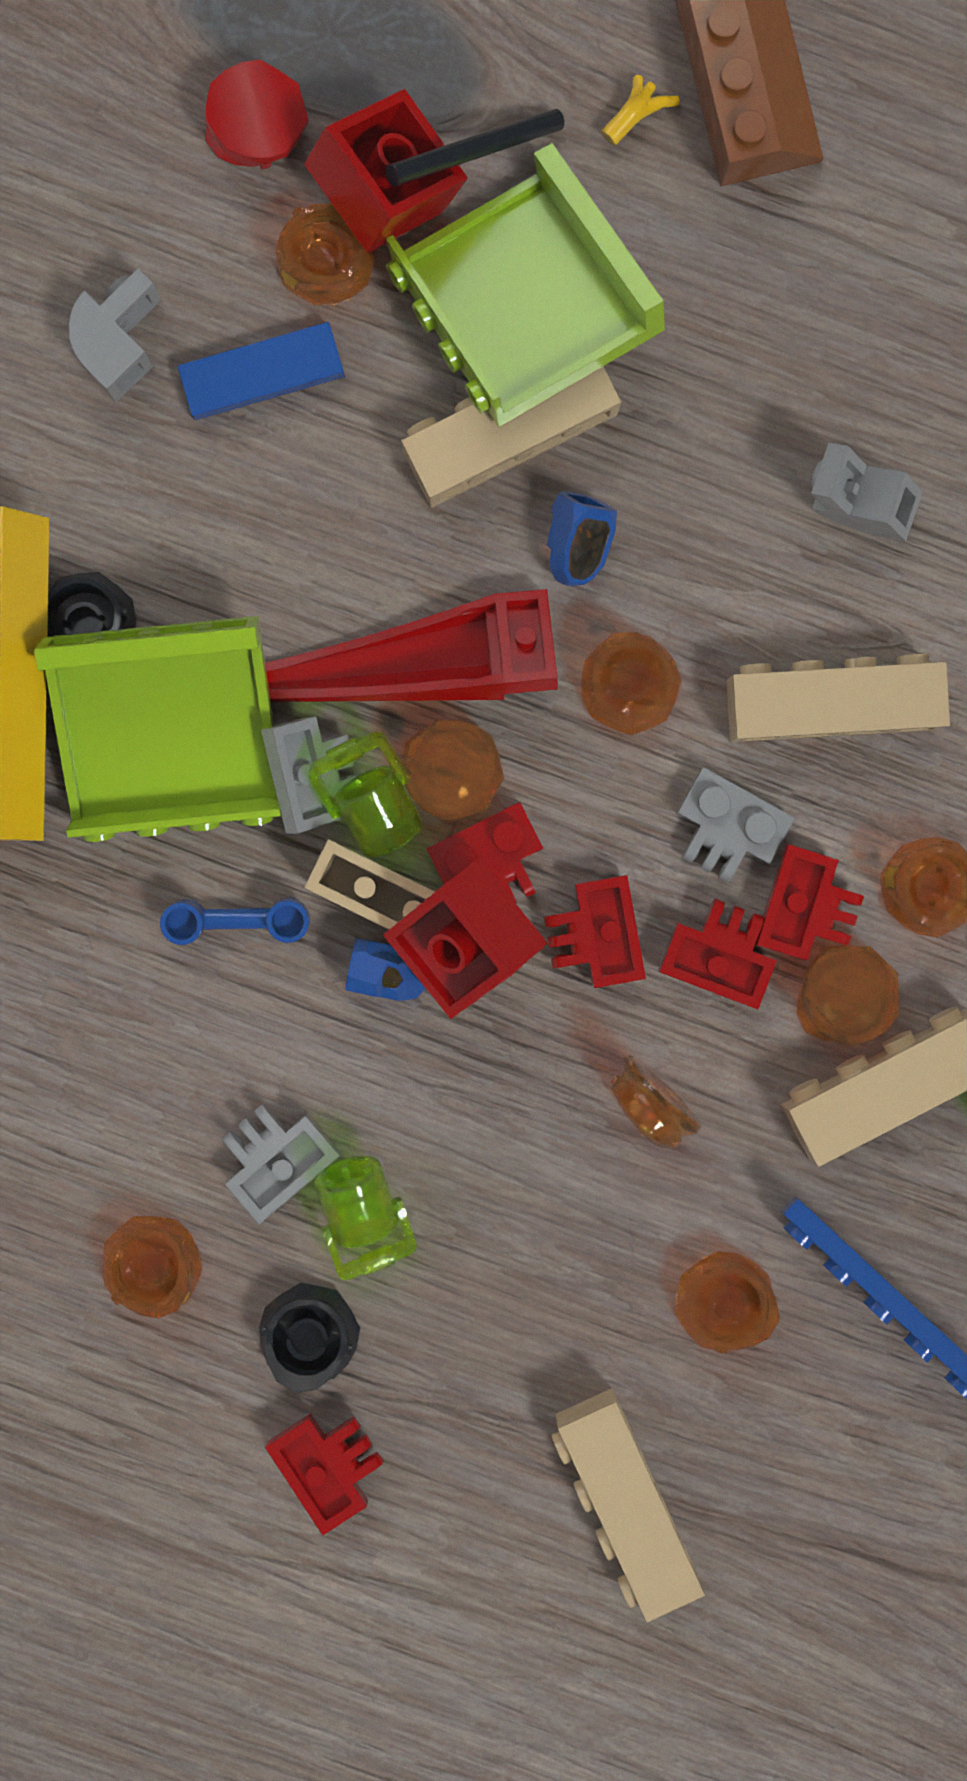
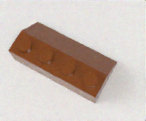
M675 0L720 186L821 163L823 154L785 0Z

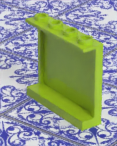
M553 143L534 153L537 174L403 251L393 235L386 238L392 261L386 264V268L393 283L401 294L409 290L416 301L412 303V308L421 326L427 333L432 330L436 331L442 342L438 343V347L446 364L453 373L461 369L469 381L465 384V389L474 407L480 414L488 410L498 427L665 331L663 299Z
M259 616L44 637L35 647L38 671L45 670L69 803L71 822L66 829L67 838L83 836L87 842H100L113 838L116 835L115 833L136 831V834L141 837H150L163 834L170 827L189 826L191 831H208L221 825L220 822L239 820L245 826H259L271 822L273 817L281 816L261 732L262 729L274 725Z

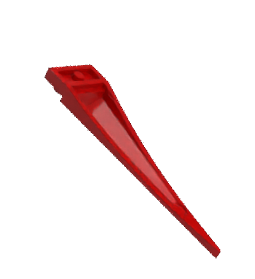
M547 589L495 593L391 629L265 663L270 702L505 700L504 694L558 690V675Z

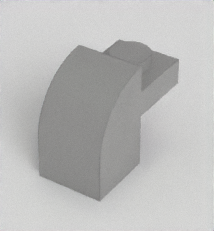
M139 268L130 277L124 275L114 281L106 291V300L101 305L84 290L76 300L69 319V338L75 355L90 376L116 403L154 367L145 351L127 334L162 300L154 284Z
M828 443L824 458L816 465L812 478L813 489L811 494L815 497L812 509L819 515L835 523L867 534L902 541L907 540L923 491L906 472L867 466L849 446Z

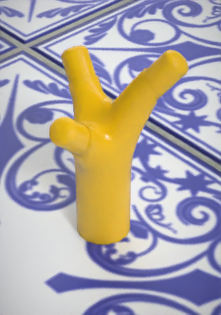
M635 75L633 77L632 91L627 102L601 130V133L610 144L616 146L646 116L664 107L679 106V96L665 95L651 98L656 89L655 84L647 82L643 88V77Z

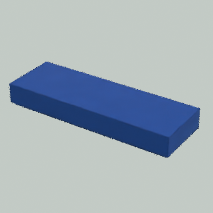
M329 322L177 366L189 408L195 421L345 377Z

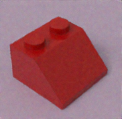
M479 857L383 934L450 1019L512 976L548 944Z

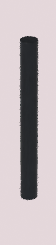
M553 109L388 164L385 169L387 181L391 186L396 187L560 131L564 128V116L559 109Z

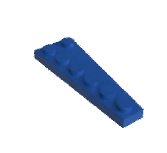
M795 1196L782 1210V1213L790 1220L783 1228L806 1250L815 1243L825 1252L829 1259L823 1266L846 1287L855 1280L870 1295L863 1303L885 1324H888L893 1318L898 1320L910 1332L903 1340L927 1363L934 1355L950 1369L944 1378L967 1399V1355Z

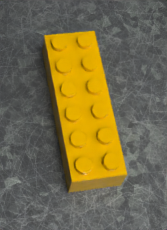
M0 506V841H44L47 678L45 670L38 671L34 649L44 637H47L49 518Z

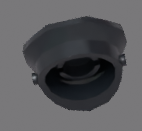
M100 572L77 573L60 577L48 591L47 637L135 628L136 616L133 599Z
M307 1283L297 1284L269 1303L264 1308L259 1326L260 1346L267 1365L275 1380L293 1393L317 1390L328 1380L335 1379L352 1359L357 1349L360 1326L352 1310L338 1290Z

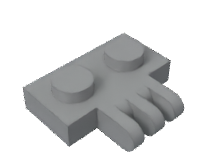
M316 716L304 717L262 729L261 732L286 834H298L340 820L335 794L359 786L357 775L340 777L338 772L355 765L353 755L335 757L334 754L335 749H341L350 745L348 734L322 740Z
M702 767L676 812L677 815L698 826L682 858L692 863L698 856L701 846L708 848L709 851L700 868L710 873L720 856L726 858L727 861L722 866L718 878L729 883L745 853L765 864H770L795 818Z
M261 1104L254 1111L258 1119L267 1127L261 1132L248 1117L238 1124L242 1132L250 1140L246 1146L232 1131H229L222 1137L227 1147L244 1166L225 1185L258 1224L262 1223L341 1155V1152L308 1113L287 1130L265 1104Z

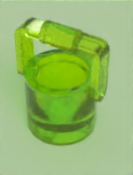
M372 732L360 739L353 737L327 750L326 756L311 764L309 780L332 819L342 816L366 857L373 858L393 852L407 844L421 831L424 822L403 786L410 783L408 774L383 733ZM379 746L390 766L376 767L358 775L342 786L333 798L320 775L332 769L337 770L363 757L364 753Z
M371 1156L350 1157L328 1166L319 1173L315 1179V1189L328 1225L320 1229L339 1278L350 1280L363 1274L367 1276L394 1265L395 1261L414 1253L417 1244L404 1204L400 1196L392 1199L381 1163L378 1159ZM398 1222L400 1223L404 1235L403 1240L391 1245H384L358 1256L359 1258L342 1264L336 1244L347 1248L369 1245L386 1237L396 1228Z

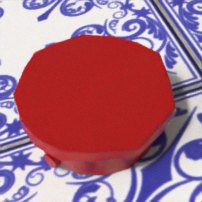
M260 59L240 62L224 70L209 86L205 107V123L207 124L205 141L219 159L230 164L246 167L260 166L261 169L270 168L272 166L271 163L287 157L297 145L309 124L299 83Z

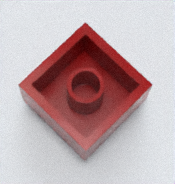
M406 89L326 126L304 163V166L366 253L386 244V238L392 235L397 238L442 214L468 179L458 165L396 187L389 184L385 174L388 164L445 146Z

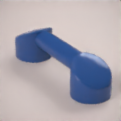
M291 897L281 898L275 902L272 908L204 909L200 903L194 900L183 899L171 904L163 912L160 919V928L167 940L177 945L192 943L203 930L268 929L269 933L276 940L292 943L301 939L310 925V915L305 905L298 899Z

